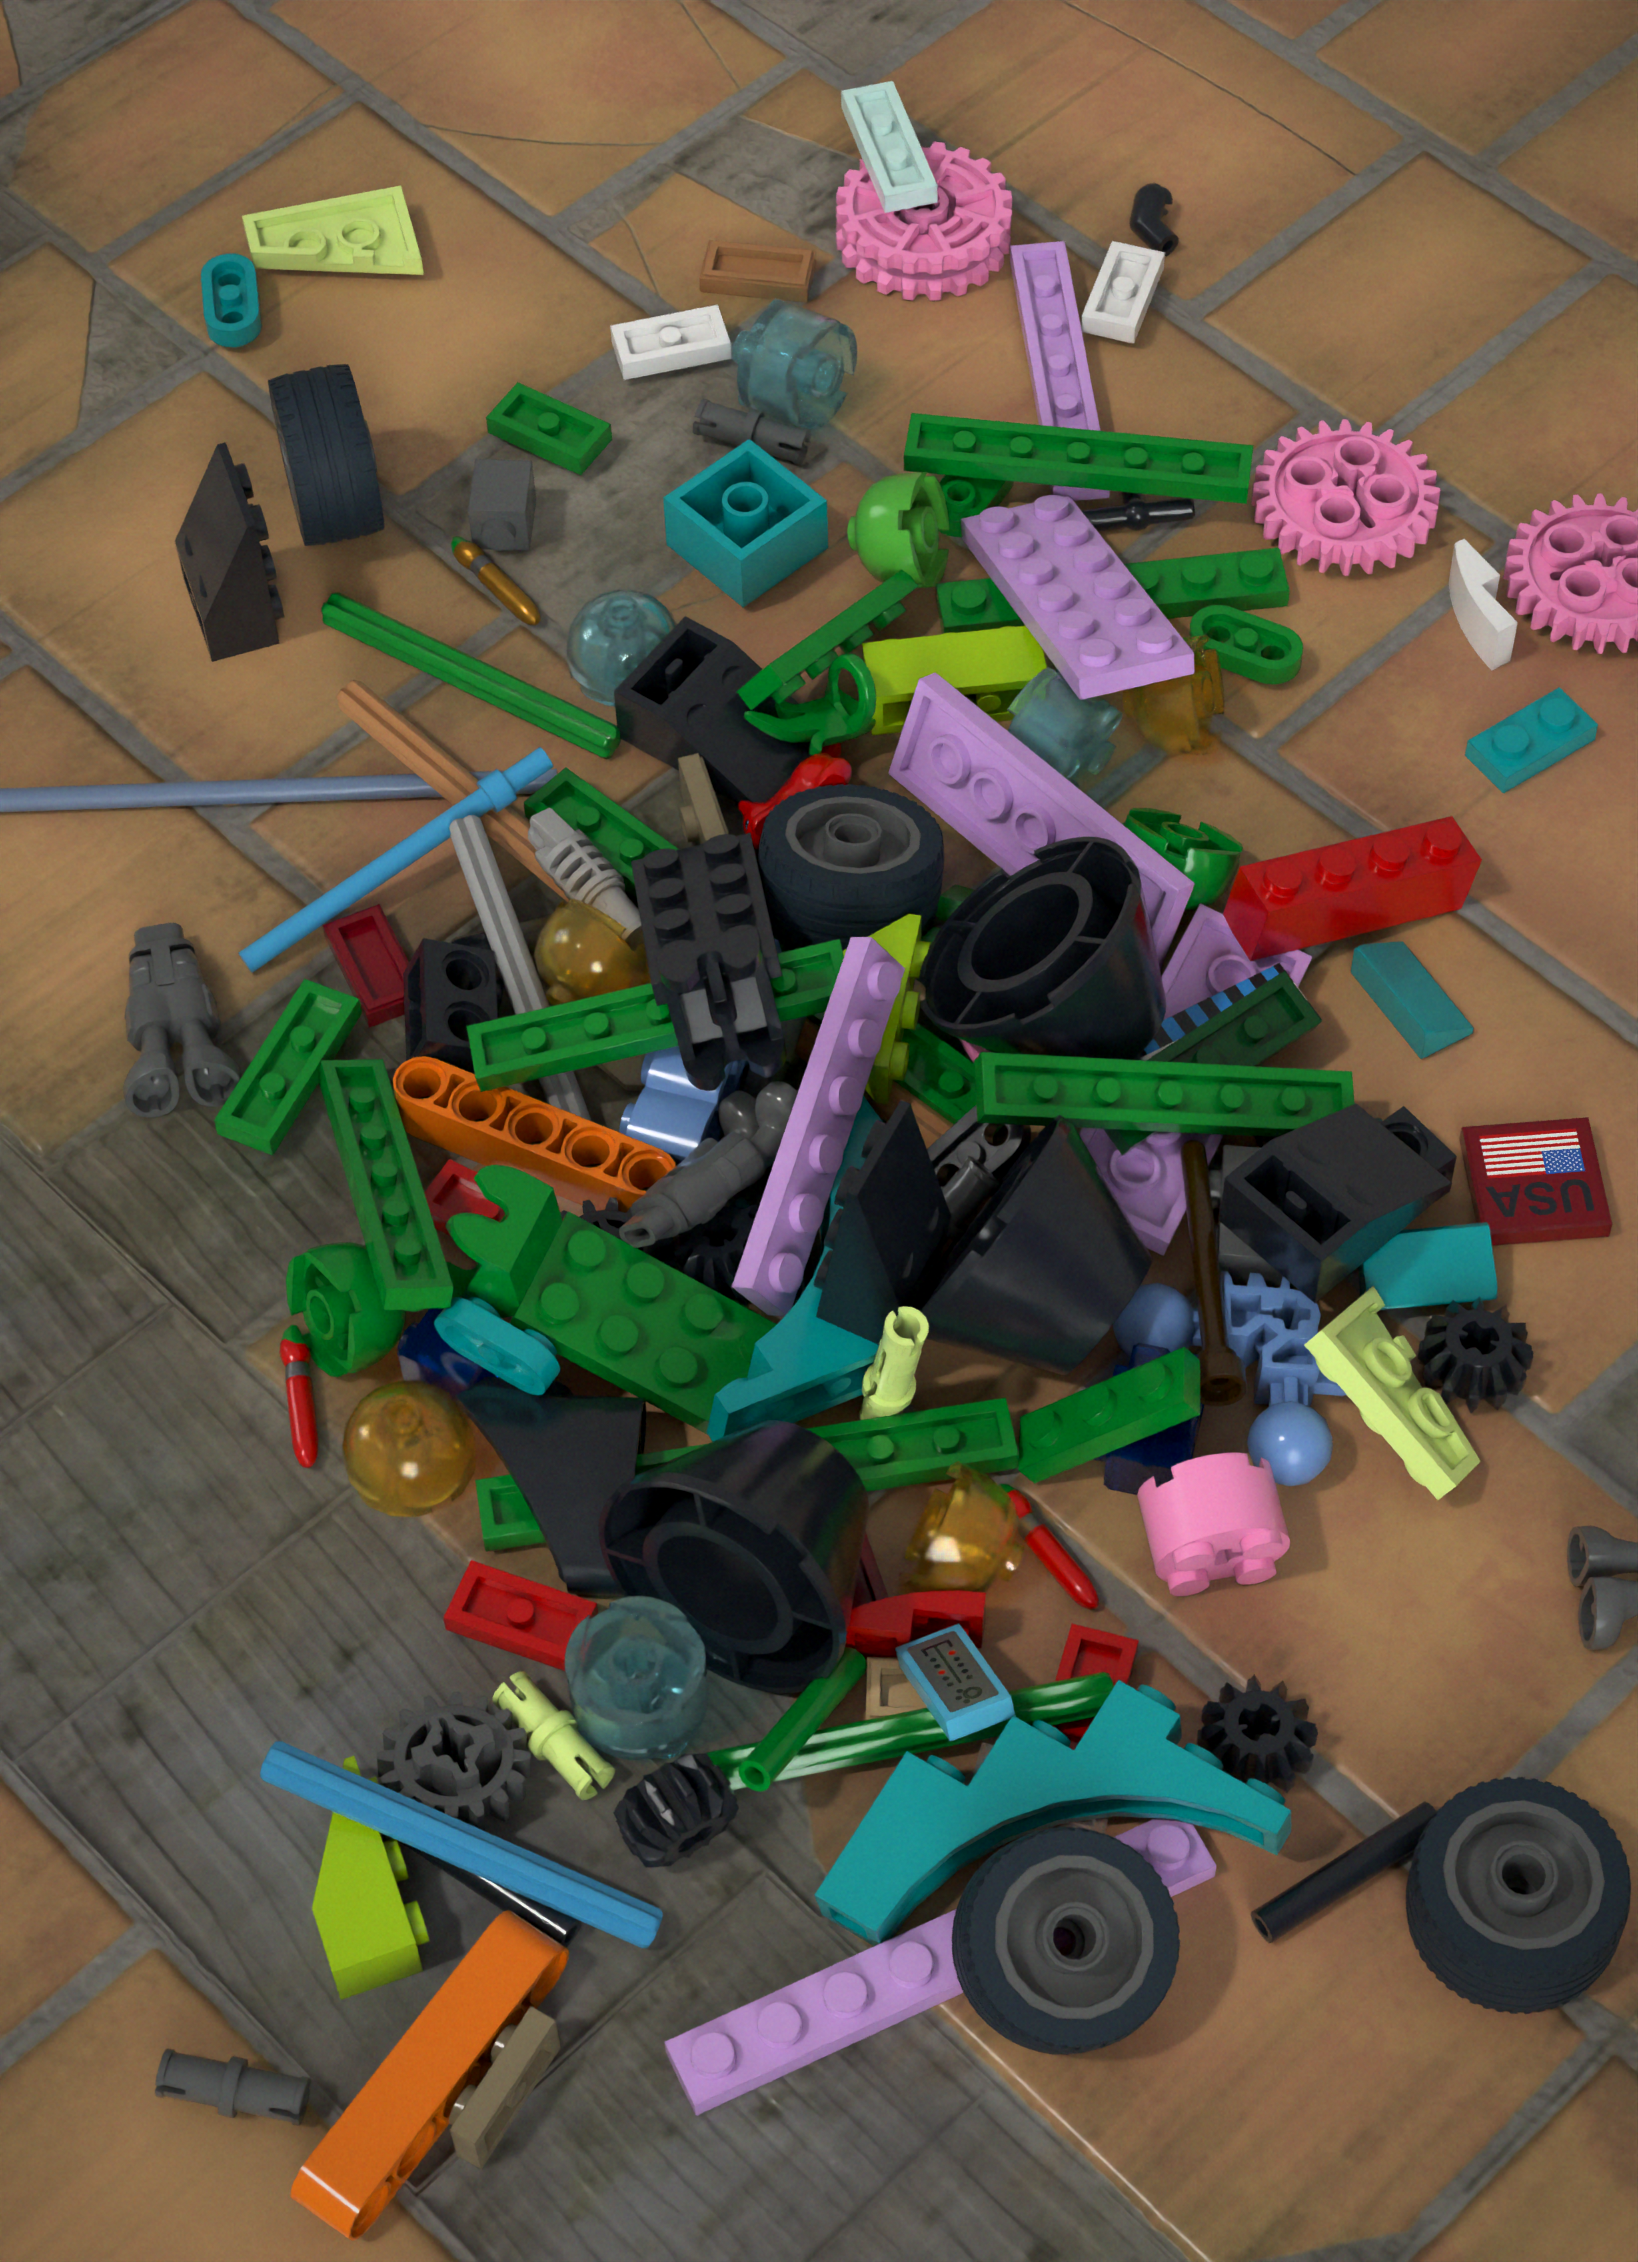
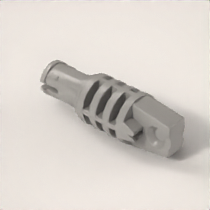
M547 808L533 815L529 822L531 826L528 830V840L536 849L535 859L546 874L554 880L559 889L564 891L565 896L575 903V907L580 913L589 917H596L612 934L622 950L632 952L643 946L645 943L639 909L624 893V878L620 873L613 869L612 864L603 857V854L579 829L574 831L553 809Z

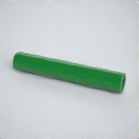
M845 1647L839 1663L826 1679L821 1677L813 1680L739 1766V1776L748 1788L754 1791H765L865 1674L867 1663L859 1651Z

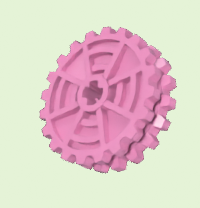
M934 141L930 148L921 147L938 185V203L885 213L863 159H860L859 171L849 169L844 175V186L838 187L836 194V205H838L836 206L837 250L842 251V262L845 267H856V279L863 284L870 281L876 282L877 292L885 295L896 290L902 293V299L913 301L917 294H926L930 301L941 300L942 293L951 291L957 297L966 294L967 285L971 283L981 287L988 282V270L999 272L1004 264L1003 254H1009L1011 246L1012 194L1011 191L1005 190L1006 179L1002 173L991 174V162L984 157L974 161L970 158V150L963 147L958 148L954 152L946 150L945 143Z

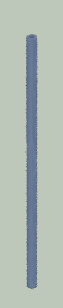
M557 769L548 770L515 794H534L558 774ZM493 771L470 773L480 781ZM417 774L0 788V812L443 796Z

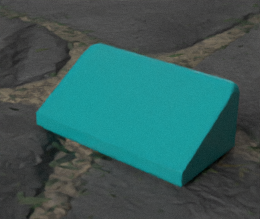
M1403 941L1363 944L1354 949L1351 974L1420 1059L1473 1034V1026Z
M1485 1222L1401 1230L1359 1266L1360 1297L1374 1286L1385 1304L1380 1310L1450 1304L1452 1300L1457 1303L1473 1302L1479 1296L1482 1301L1497 1299L1498 1285L1489 1224Z

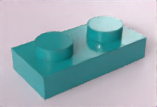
M1559 687L1469 739L1465 756L1504 794L1594 741L1598 724Z

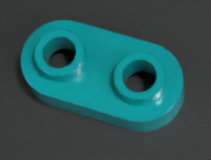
M222 254L210 259L201 270L203 311L208 336L213 342L224 347L246 345L257 338L262 328L255 266L250 259L239 254Z
M460 1297L452 1298L451 1308H444L434 1321L437 1332L451 1348L526 1393L532 1395L544 1394L560 1373V1365L555 1358L557 1355L556 1348L545 1336L531 1329H526L523 1332L502 1320L499 1313L480 1298L470 1297L468 1300Z

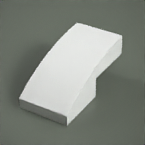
M1462 539L1454 545L1448 582L1450 598L1456 618L1467 640L1492 671L1511 660L1518 622L1496 601L1500 578L1498 572L1465 539Z

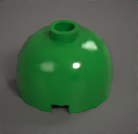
M1152 808L1131 809L1123 825L1195 883L1184 911H1196L1200 904L1209 906L1228 890L1240 864L1239 858L1243 846L1239 841L1224 831L1204 822H1200L1198 830L1180 824L1182 815Z
M351 1242L319 1245L308 1249L307 1252L293 1257L289 1262L286 1275L289 1310L291 1316L303 1312L305 1323L310 1331L303 1334V1338L309 1347L312 1360L331 1377H339L347 1373H356L381 1361L398 1343L402 1335L406 1311L384 1310L366 1245Z

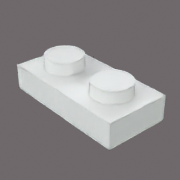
M1112 241L1082 314V332L1134 344L1163 272L1165 252Z
M718 305L610 326L612 345L624 380L732 359L731 342Z

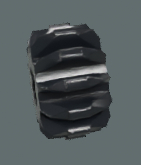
M741 1196L729 1207L724 1206L708 1222L704 1224L699 1223L692 1229L679 1234L680 1247L674 1252L679 1271L731 1300L738 1299L747 1306L749 1300L732 1288V1284L760 1204H749Z
M1480 1296L1472 1303L1471 1310H1466L1452 1300L1450 1305L1446 1307L1444 1316L1432 1315V1318L1426 1324L1425 1337L1419 1343L1417 1355L1420 1360L1419 1364L1425 1366L1423 1372L1425 1387H1442L1441 1397L1446 1404L1457 1397L1466 1399V1406L1470 1414L1478 1408L1479 1402L1482 1399L1498 1410L1505 1403L1507 1394L1518 1395L1525 1386L1526 1371L1531 1368L1533 1361L1532 1346L1526 1343L1528 1335L1526 1323H1508L1510 1314L1507 1305L1493 1313L1484 1310L1485 1306Z
M1254 1674L1247 1681L1245 1693L1226 1682L1225 1686L1220 1689L1219 1702L1208 1701L1204 1705L1201 1715V1722L1204 1724V1727L1198 1730L1196 1744L1216 1756L1223 1764L1222 1771L1237 1780L1247 1783L1249 1779H1256L1267 1785L1271 1782L1285 1793H1288L1294 1787L1295 1773L1306 1774L1312 1766L1314 1755L1310 1748L1316 1745L1318 1729L1315 1727V1723L1305 1721L1309 1711L1306 1698L1285 1702L1287 1687L1284 1681L1275 1685L1271 1692L1261 1690V1683ZM1256 1734L1261 1735L1258 1741L1253 1740Z
M707 1753L682 1754L674 1762H663L659 1769L651 1774L643 1775L642 1781L636 1786L627 1789L623 1797L624 1799L618 1802L613 1814L617 1819L616 1822L620 1828L619 1831L622 1834V1839L634 1856L637 1855L646 1868L671 1866L680 1858H689L694 1851L703 1846H708L711 1839L726 1831L728 1822L735 1818L739 1807L736 1803L737 1798L730 1787L731 1782L719 1765L716 1766Z

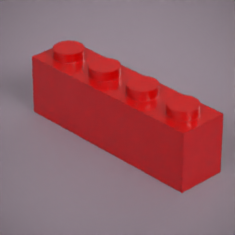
M1453 816L1240 866L1223 915L1248 959L1254 961L1460 910L1463 907L1482 859Z

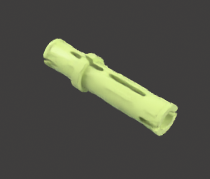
M903 1306L898 1308V1316L893 1311L888 1314L884 1322L883 1336L878 1346L874 1364L868 1367L863 1377L862 1393L865 1398L860 1406V1420L902 1414L903 1409L910 1405L916 1391L914 1374L920 1359L922 1346L929 1332L928 1321L921 1311L913 1307Z

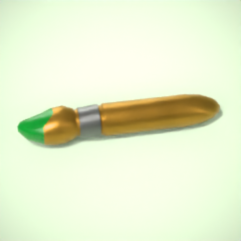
M454 536L451 542V549L456 560L463 567L470 569L481 583L515 617L528 625L537 626L541 621V617L533 601L493 561L485 556L482 548L462 537Z

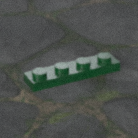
M1283 971L1146 1061L1259 1066L1313 1031L1322 1021L1288 974ZM1104 1129L1122 1156L1159 1132Z

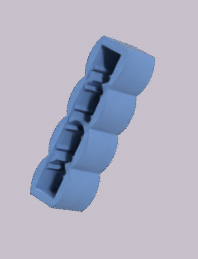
M775 939L777 953H781L779 941ZM679 1046L646 1053L641 1069V1082L645 1087L639 1095L636 1104L630 1102L626 1106L621 1118L619 1133L665 1151L672 1157L677 1166L705 1139L713 1138L717 1142L720 1141L722 1131L718 1122V1108L721 1101L730 1093L736 1090L739 1091L744 1068L748 1061L735 1060L727 1064L725 1067L726 1077L716 1090L704 1091L696 1088L689 1082Z

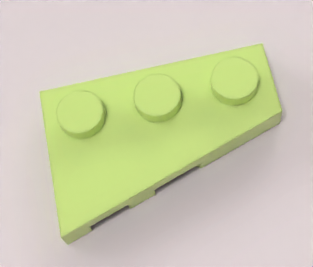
M401 185L242 215L245 235L255 269L424 275L421 254Z
M1372 1286L1304 1346L1315 1357L1316 1364L1323 1375L1332 1382L1337 1383L1359 1408L1361 1417L1366 1425L1374 1432L1382 1435L1403 1459L1410 1476L1419 1484L1426 1486L1434 1497L1439 1500L1455 1488L1481 1461L1441 1395L1430 1388H1422L1410 1364V1361L1416 1357V1354L1404 1335L1396 1336L1392 1339L1377 1314L1385 1304L1375 1287Z

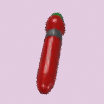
M290 1325L283 1333L279 1353L282 1363L286 1367L285 1383L291 1439L298 1463L304 1468H311L316 1463L319 1453L313 1386L308 1365L311 1354L297 1325Z
M997 1483L994 1485V1498L1004 1519L1016 1528L1028 1547L1072 1600L1086 1609H1096L1099 1605V1596L1094 1585L1050 1529L1046 1527L1045 1523L1033 1513L1028 1499L1008 1484Z

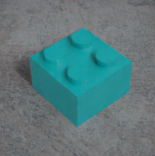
M750 439L663 497L667 546L743 608L828 548L827 500Z

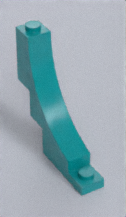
M864 1096L843 1153L842 1164L837 1171L823 1213V1220L820 1226V1261L815 1273L797 1303L774 1328L755 1343L747 1378L736 1379L724 1386L718 1393H715L706 1432L712 1442L763 1420H779L794 1423L863 1395V1377L868 1367L874 1364L879 1345L817 1318L816 1315L823 1290L814 1287V1281L825 1255L829 1250L833 1251V1249L824 1246V1240L835 1214L840 1208L843 1209V1207L834 1204L838 1187L850 1166L861 1169L866 1160L861 1157V1153L868 1134L877 1120L882 1121Z

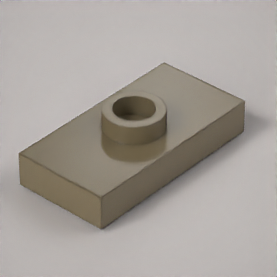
M698 753L678 758L681 796L685 805L679 807L678 811L686 842L697 841V844L701 845L714 836L728 834L703 758L699 757Z

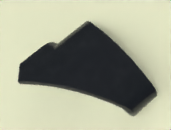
M488 1376L457 1394L456 1404L491 1444L528 1504L554 1558L559 1577L564 1583H567L568 1593L623 1596L604 1561L599 1542L598 1524L604 1504L621 1484L635 1477L637 1455L644 1454L646 1399L641 1397L574 1395L567 1386L558 1381H553L544 1394L532 1395L518 1389L500 1377Z

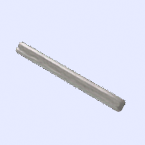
M468 815L463 819H455L449 827L450 837L491 950L495 953V961L515 1015L550 1007L481 819L475 815ZM574 1071L539 1078L547 1104L591 1120Z

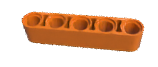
M426 1056L413 1057L403 1062L396 1069L393 1077L396 1103L407 1133L484 1166L503 1165L521 1170L553 1187L555 1195L582 1206L583 1201L590 1200L595 1206L596 1211L605 1210L609 1198L612 1197L617 1198L619 1211L626 1213L632 1204L646 1193V1191L641 1189L651 1187L676 1166L672 1157L657 1147L508 1087L481 1092L475 1074L436 1058ZM431 1096V1097H428V1098L419 1099V1098H421V1097ZM477 1119H486L484 1121L474 1122ZM542 1141V1143L540 1144H529L531 1142ZM589 1164H600L597 1167H585Z
M510 1910L498 1915L305 2161L293 2182L290 2198L351 2241L360 2238L366 2233L447 2128L452 2108L463 2090L470 2084L478 2087L492 2066V2063L489 2062L490 2053L504 2028L510 2023L518 2026L530 2006L537 2009L553 1989L566 1967L569 1959V1950Z

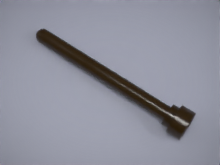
M1192 1139L1182 1145L1180 1156L1202 1351L1197 1355V1358L1200 1360V1403L1219 1407L1231 1405L1241 1400L1247 1393V1380L1243 1360L1237 1356L1233 1349L1229 1348L1206 1148L1202 1142Z

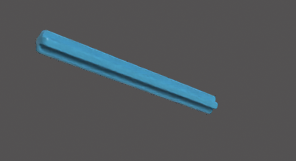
M275 1741L263 1761L260 1777L269 1784L640 1948H648L658 1932L663 1915L659 1908L287 1743Z

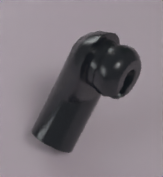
M1149 183L1141 187L1135 194L1129 224L1131 230L1150 249L1165 252L1166 257L1175 250L1178 244L1177 235L1161 221L1162 216L1168 213L1165 204L1172 205L1173 198L1167 188L1161 187L1157 183Z

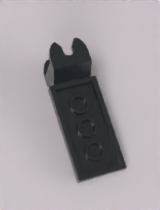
M751 833L738 836L732 834L717 835L701 845L680 850L659 849L649 853L642 859L631 861L654 997L657 1006L668 1004L689 1082L700 1090H716L726 1077V1065L735 1060L748 1061L751 1071L765 1078L776 1074L786 1061L787 1049L770 979L781 977L782 971Z

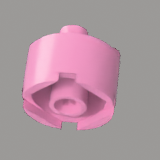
M1220 1453L1190 1459L1171 1467L1173 1480L1156 1487L1153 1476L1144 1482L1138 1490L1137 1497L1155 1572L1161 1580L1168 1583L1171 1595L1189 1596L1197 1594L1209 1587V1580L1235 1576L1237 1583L1242 1585L1266 1581L1275 1576L1276 1568L1274 1562L1282 1557L1290 1547V1538L1271 1465L1268 1460L1262 1457L1259 1467L1250 1466L1246 1453Z

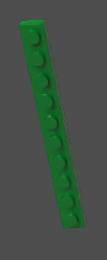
M566 767L524 801L525 817L530 820L533 815L551 808L574 831L579 829L603 854V857L612 864L613 869L618 871L624 878L625 891L636 899L637 895L631 861L642 859L649 853L659 849L679 850ZM773 930L774 939L779 941L782 952L801 948L798 945H793L790 941L784 940L781 935H777L775 930ZM824 1012L807 1017L821 1026ZM918 1022L915 1030L905 1029L902 1042L910 1044L906 1077L904 1081H894L948 1121L955 1124L976 1106L974 1063ZM1004 1125L999 1126V1127L994 1131L993 1136H994Z

